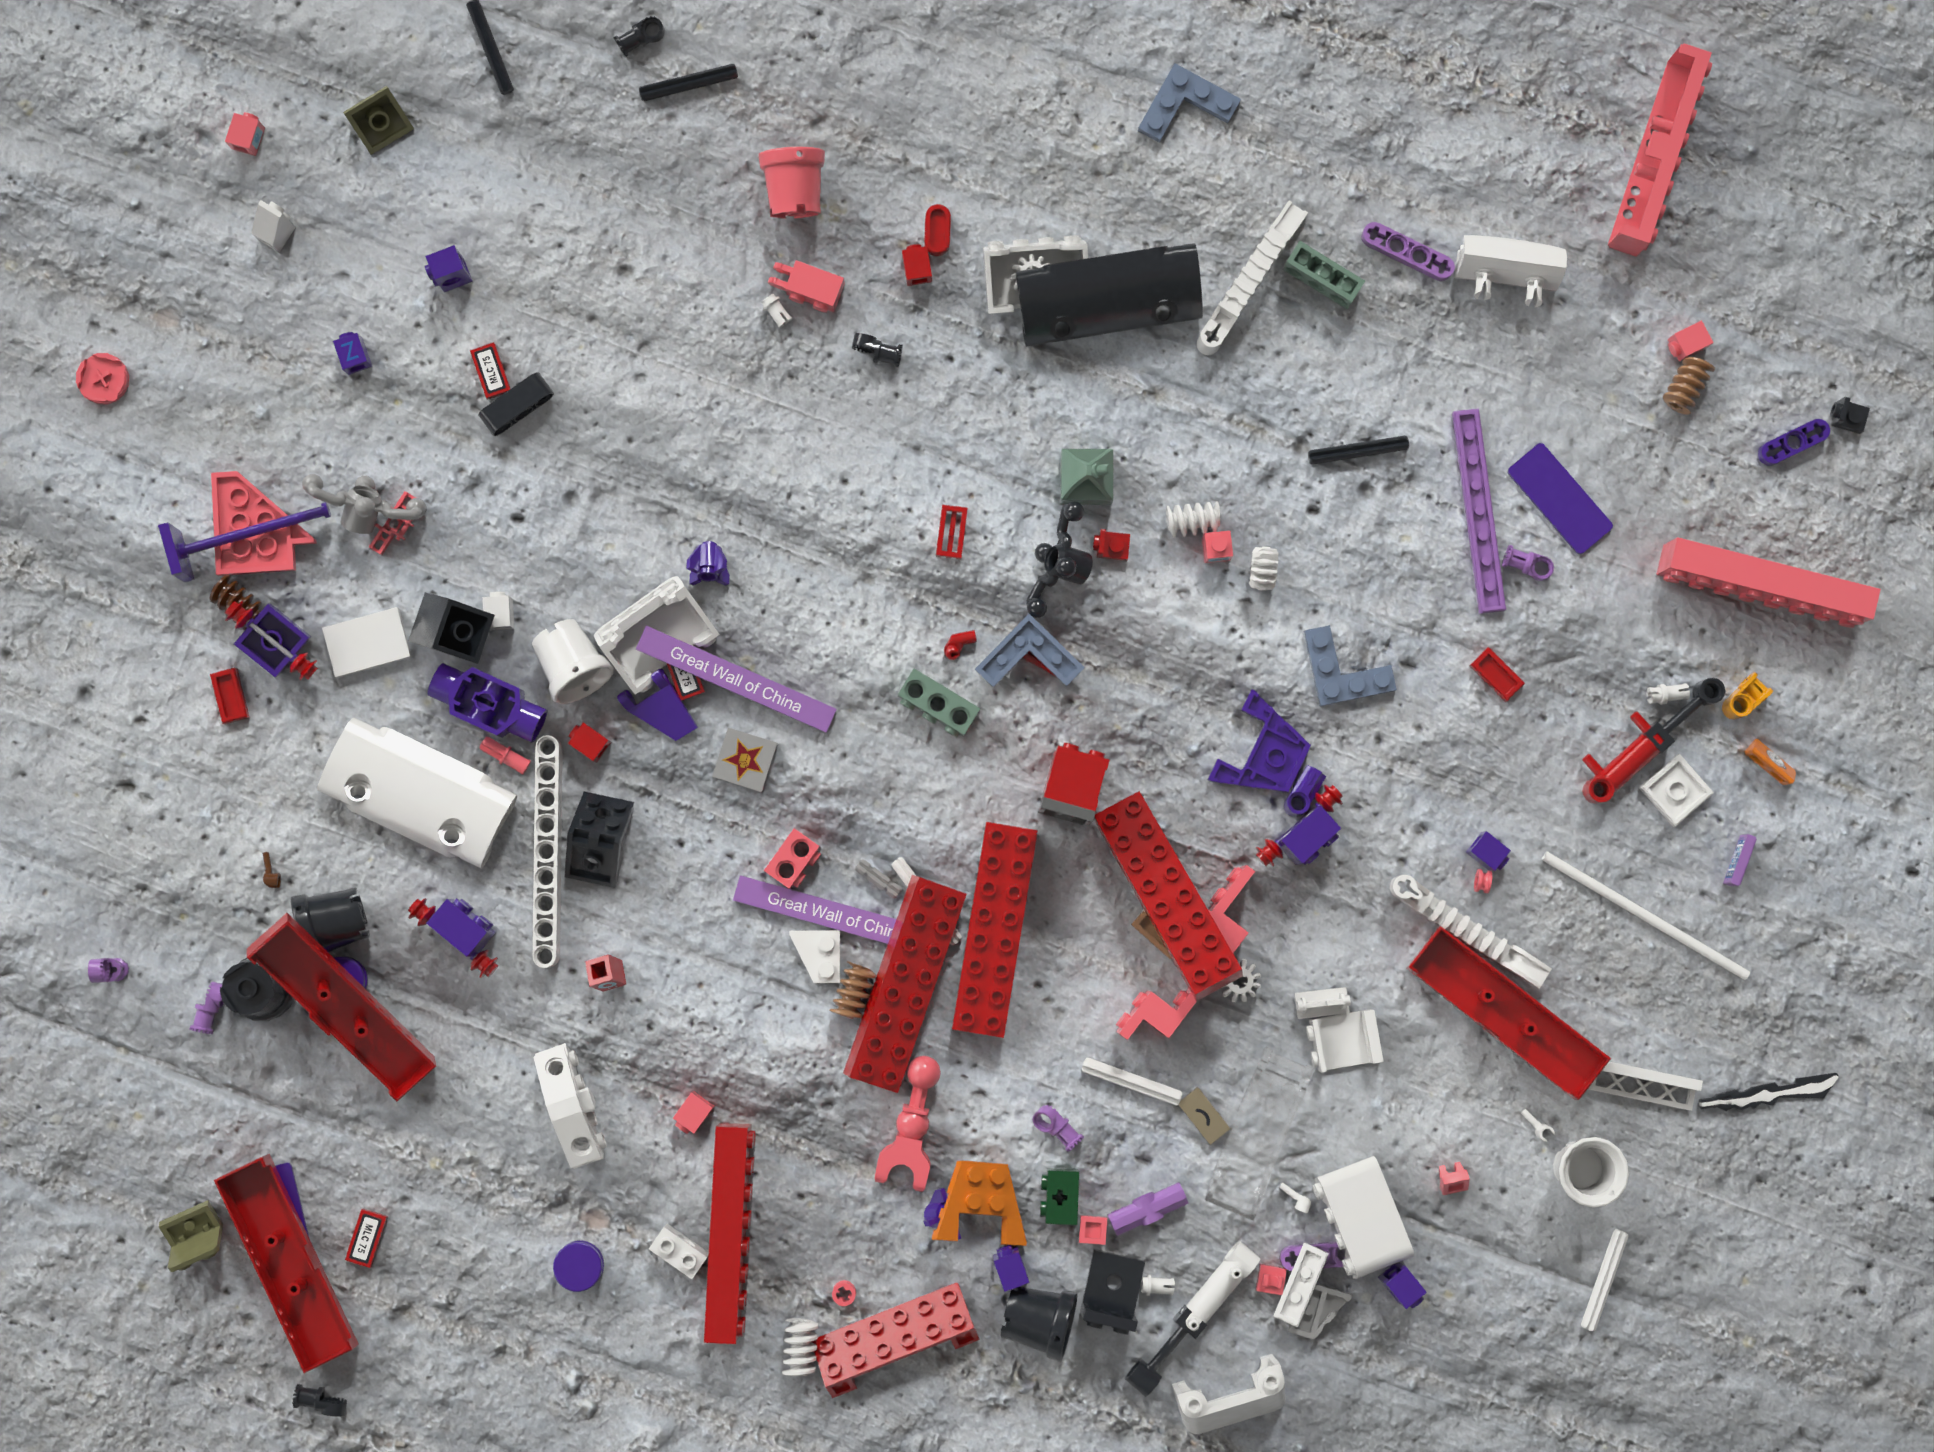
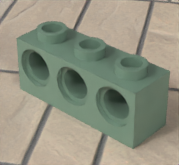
M1299 241L1283 268L1285 272L1347 310L1365 283V280L1302 241Z
M915 668L898 693V697L902 699L900 704L912 711L914 708H917L924 712L922 717L933 724L937 721L946 726L944 730L956 738L959 734L963 737L966 735L980 712L979 707ZM911 686H921L923 694L919 698H912L908 694ZM933 699H942L945 702V708L939 712L932 710L930 703ZM961 711L967 715L968 719L965 724L957 725L953 722L952 717L956 712Z

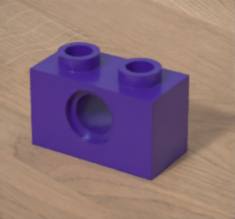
M455 245L425 256L428 265L424 267L429 279L433 281L435 287L440 286L444 293L473 282L466 262Z
M1005 1245L996 1249L997 1254L993 1255V1261L1004 1292L1030 1283L1018 1246L1012 1248L1011 1245Z
M1402 1263L1393 1264L1378 1276V1279L1394 1299L1405 1309L1409 1307L1415 1308L1424 1300L1422 1296L1427 1292Z

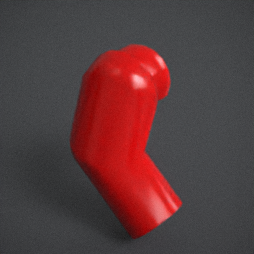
M975 630L951 635L944 647L945 656L949 660H956L964 645L977 643Z

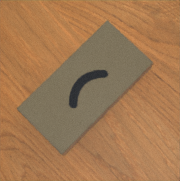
M1198 1087L1182 1098L1178 1104L1210 1145L1231 1129Z

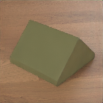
M388 86L343 112L370 155L414 129Z

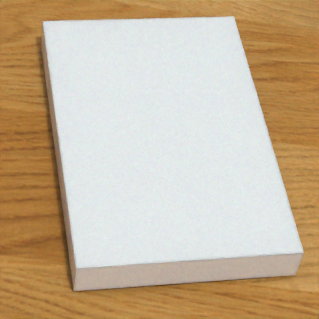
M398 607L322 628L336 678L412 657Z

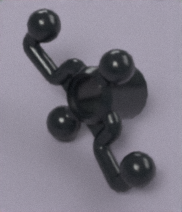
M1070 502L1063 505L1057 526V537L1059 539L1057 545L1052 547L1049 543H1041L1035 549V557L1039 562L1044 563L1046 574L1038 578L1026 600L1027 611L1033 618H1040L1047 612L1045 601L1039 598L1045 586H1054L1058 579L1081 585L1085 583L1091 573L1093 565L1091 554L1072 548V538L1067 533L1069 521L1077 522L1084 516V508L1079 502Z

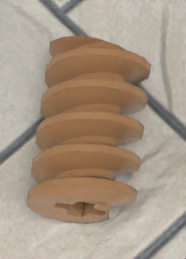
M1695 357L1683 359V366L1678 368V375L1673 377V383L1668 386V392L1663 395L1664 402L1671 409L1684 415L1691 414L1686 406L1695 407L1696 405L1691 397L1700 398L1701 396L1696 391V388L1703 390L1706 387L1701 380H1710V376L1706 371H1715V367L1712 364Z
M847 961L853 967L843 971L849 976V979H841L840 983L845 986V989H837L836 991L842 996V999H833L838 1009H830L829 1011L851 1019L862 1018V1014L857 1008H865L866 1004L860 999L869 998L870 995L864 988H872L873 984L868 981V978H876L877 975L871 969Z

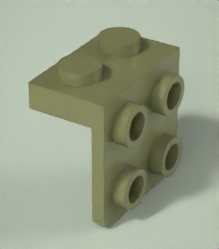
M209 1200L159 1222V1228L171 1246L168 1262L170 1272L182 1271L199 1260L210 1259L220 1249L223 1223Z

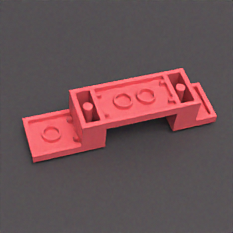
M1248 865L1235 867L1226 878L1229 883L1225 888H1219L1210 899L1213 904L1208 909L1233 953L1249 932L1226 916L1224 912L1255 873ZM1189 988L1186 991L1181 990L1172 1001L1175 1004L1173 1008L1152 991L1140 992L1132 1002V1005L1135 1007L1130 1014L1125 1012L1116 1023L1119 1027L1116 1032L1128 1040L1142 1020H1144L1162 1035L1170 1038L1197 1001Z

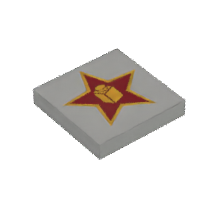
M728 728L712 777L763 792L778 743Z

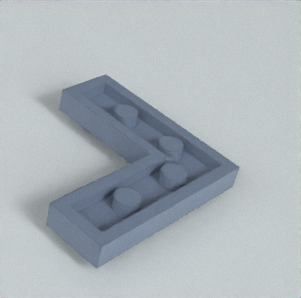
M1174 63L1139 125L1138 131L1160 143L1183 100L1229 123L1241 99Z
M1028 614L975 668V671L994 688L1030 651L1067 687L1085 667Z
M1330 625L1303 631L1320 706L1397 690L1391 665L1341 675Z

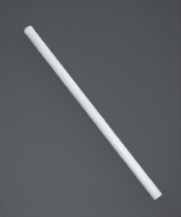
M1549 852L1544 854L1542 861L1743 980H1746L1750 975L1749 970Z

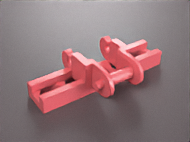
M404 491L392 509H406V506L403 504L405 498L410 497L413 499L416 497ZM389 518L383 527L376 523L375 527L380 530L369 545V548L383 555L395 535L398 541L400 539L405 541L403 535L409 526L414 527L411 523L412 520L397 519L399 524L396 528L390 527L389 522L392 519ZM403 522H405L399 533H397L400 527L402 526ZM383 532L389 535L387 539L383 538ZM382 540L384 542L379 550L376 549L375 544L377 541Z

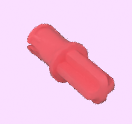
M485 737L480 745V750L499 760V764L502 765L504 763L522 775L531 763V760L512 751V747L509 746L507 748L490 737Z

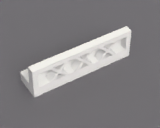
M1608 1062L1602 1071L1608 1072L1613 1082L1606 1087L1596 1086V1078L1588 1089L1692 1111L1696 1090L1701 1091L1703 1081ZM1613 1073L1620 1074L1622 1076L1617 1079ZM1628 1076L1633 1077L1639 1086L1630 1093L1625 1092L1619 1083ZM1639 1079H1644L1648 1081L1642 1084V1082ZM1653 1082H1658L1665 1091L1656 1098L1651 1097L1645 1088ZM1665 1084L1673 1086L1670 1089H1668ZM1616 1085L1619 1090L1610 1089V1088H1612L1613 1086ZM1679 1087L1688 1088L1686 1104L1676 1102L1671 1092ZM1641 1090L1644 1093V1095L1636 1094ZM1668 1096L1671 1101L1663 1100V1098Z

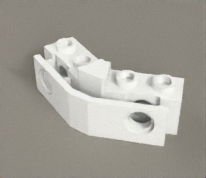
M562 1044L536 1053L534 1061L545 1104L570 1168L575 1169L604 1159V1148L607 1147L603 1133H598L595 1127L598 1125L593 1111L595 1110V1099L590 1089L585 1087L582 1075L577 1073L576 1066L579 1065V1060L574 1050L571 1051L566 1044Z

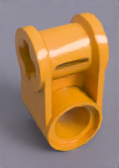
M1756 672L1746 677L1737 689L1723 702L1722 711L1727 718L1734 720L1747 716L1772 694V688H1767L1757 678L1758 674ZM1734 701H1738L1741 704L1742 709L1740 713L1734 709Z

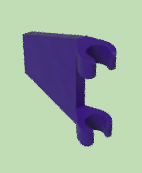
M658 669L651 675L652 680L661 690L640 703L636 704L629 690H624L617 696L620 704L628 712L675 741L698 728L670 684L663 669Z

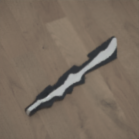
M1828 1073L1795 1078L1796 1084L1778 1086L1775 1082L1753 1086L1740 1092L1738 1089L1718 1093L1711 1098L1699 1099V1106L1701 1110L1719 1108L1728 1111L1736 1108L1743 1111L1748 1107L1755 1109L1761 1103L1774 1106L1779 1098L1824 1099L1839 1075L1837 1073Z

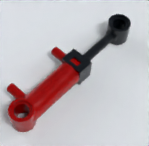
M1707 678L1696 683L1692 692L1693 699L1663 726L1659 722L1649 724L1639 712H1634L1630 719L1642 731L1635 741L1604 768L1600 766L1591 754H1587L1582 759L1595 774L1583 786L1582 791L1585 799L1593 804L1610 800L1614 793L1675 742L1670 735L1675 728L1701 705H1711L1723 699L1726 692L1723 682L1717 678ZM1706 685L1713 689L1714 694L1712 698L1705 695L1704 689ZM1596 783L1603 787L1604 792L1601 797L1596 796L1593 791Z

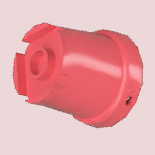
M784 147L760 152L758 158L760 169L765 174L770 217L786 219V216L806 218L821 214V168L825 162V151L815 147ZM797 151L801 152V157L797 156Z

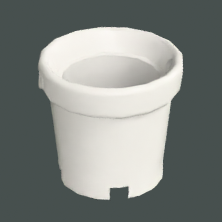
M574 619L555 623L556 630L549 633L545 629L532 642V647L550 683L549 692L553 701L558 704H569L591 695L608 682L614 673V666L608 658L600 655ZM589 687V690L584 691V688Z
M1591 1137L1569 1142L1561 1151H1558L1553 1163L1556 1179L1560 1182L1566 1194L1580 1205L1592 1208L1607 1206L1617 1200L1627 1186L1629 1177L1627 1160L1621 1150L1609 1140Z

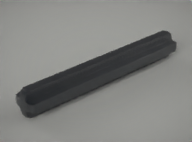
M479 0L469 1L466 6L498 88L502 95L514 91L482 6Z
M729 64L640 86L639 94L642 101H648L736 79L738 73L735 64Z
M1404 435L1314 449L1308 452V460L1313 465L1403 451L1409 448V439Z

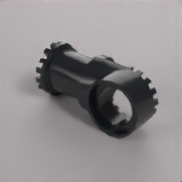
M650 16L632 25V29L620 37L616 35L613 38L626 58L629 56L628 53L640 45L645 46L650 42L660 41L665 34V29L659 18ZM652 23L660 27L659 32L654 36L646 33L647 26Z
M863 333L854 334L852 349L856 350L857 348V351L861 350L862 353H874L873 363L881 361L894 364L895 367L899 368L903 345L892 346L882 344V341L877 340L874 336Z
M297 1384L295 1387L296 1390H294L293 1396L296 1397H293V1408H299V1406L313 1407L315 1411H322L321 1414L326 1416H345L346 1399L342 1398L340 1400V1397L338 1399L336 1397H325V1387H319L318 1389L305 1388L302 1384Z

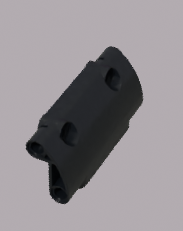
M1195 243L1173 247L1149 248L1016 271L1023 320V337L1026 347L1203 318L1201 276ZM1160 306H1165L1169 311V316L1164 321L1160 320L1156 315V311ZM1059 322H1064L1068 325L1069 331L1064 337L1058 336L1055 332L1056 324Z

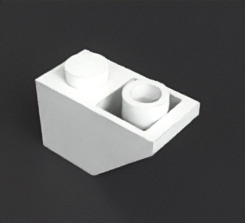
M260 200L251 234L260 242L280 253L296 227L289 221L291 217L284 212L283 208L274 202H270L268 205Z

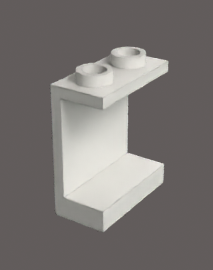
M1373 1009L1309 1019L1310 1025L1306 1026L1308 1041H1313L1314 1052H1311L1313 1067H1317L1319 1072H1327L1330 1069L1365 1063L1384 1062L1375 1011Z

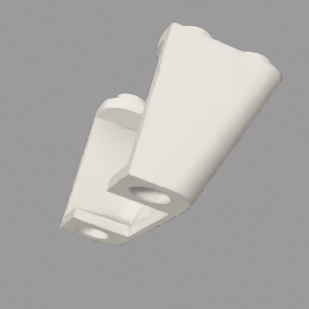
M1079 235L1064 236V241H1054V237L1038 238V243H1028V239L1013 240L1012 245H1004L1003 241L988 242V247H983L988 314L1014 312V309L1021 308L1018 290L1013 289L1016 282L1010 280L1011 275L1015 273L1012 267L1014 264L1020 265L1019 259L1021 257L1029 262L1030 254H1033L1034 261H1038V258L1042 256L1044 258L1042 265L1087 259L1088 246L1085 240H1081Z
M1375 1156L1314 1178L1316 1183L1312 1185L1317 1200L1322 1199L1327 1204L1328 1208L1324 1209L1329 1224H1335L1338 1234L1334 1236L1339 1249H1345L1346 1259L1342 1260V1264L1348 1276L1352 1275L1353 1279H1358L1414 1256L1411 1242Z

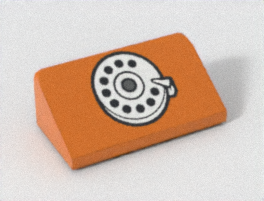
M1755 739L1744 751L1749 758L1782 785L1793 784L1795 781L1796 771L1759 739Z

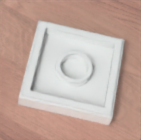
M1680 754L1673 757L1639 787L1673 827H1676L1714 793Z

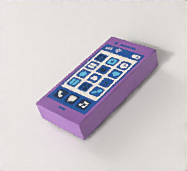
M1749 834L1740 835L1723 884L1731 887L1741 885L1757 840L1755 836Z

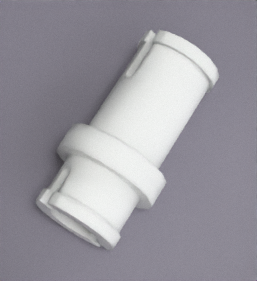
M1687 683L1672 686L1659 684L1655 688L1649 687L1647 688L1646 695L1647 697L1651 696V698L1647 700L1649 704L1659 703L1660 705L1667 704L1668 701L1688 700L1690 698V690L1685 691V689H1688L1689 686Z

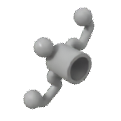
M309 474L302 481L303 489L312 497L337 507L345 504L340 523L345 529L359 534L373 532L378 512L389 519L416 520L424 516L427 511L425 502L419 498L409 500L406 509H392L391 504L381 500L379 493L374 490L375 482L369 476L359 477L355 482V487L350 489L349 492L341 491L336 495L322 490L323 481L316 474Z

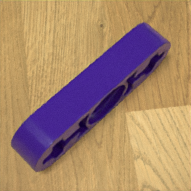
M1814 419L1763 444L1758 450V458L1764 465H1775L1827 439L1830 434V426L1823 419ZM1814 427L1821 428L1822 432L1819 435L1816 434L1807 439L1805 434L1814 430ZM1793 435L1799 438L1800 447L1798 449H1792L1788 445L1789 436ZM1781 446L1782 451L1775 454L1774 458L1772 456L1767 457L1766 453L1769 449L1774 450Z

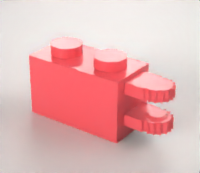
M797 260L793 267L775 262L773 268L777 272L790 277L788 282L775 277H769L768 284L786 291L789 299L796 303L803 304L804 301L813 304L814 309L827 313L828 310L835 311L845 286L843 277Z

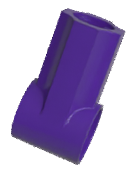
M1307 765L1291 793L1284 801L1285 812L1292 817L1303 815L1309 809L1315 793L1318 792L1327 776L1318 769ZM1292 798H1298L1302 801V810L1297 811L1292 808Z

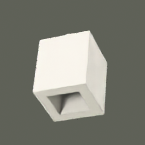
M491 592L490 597H482L483 611L495 615L490 631L514 629L513 599L509 595H505V592Z

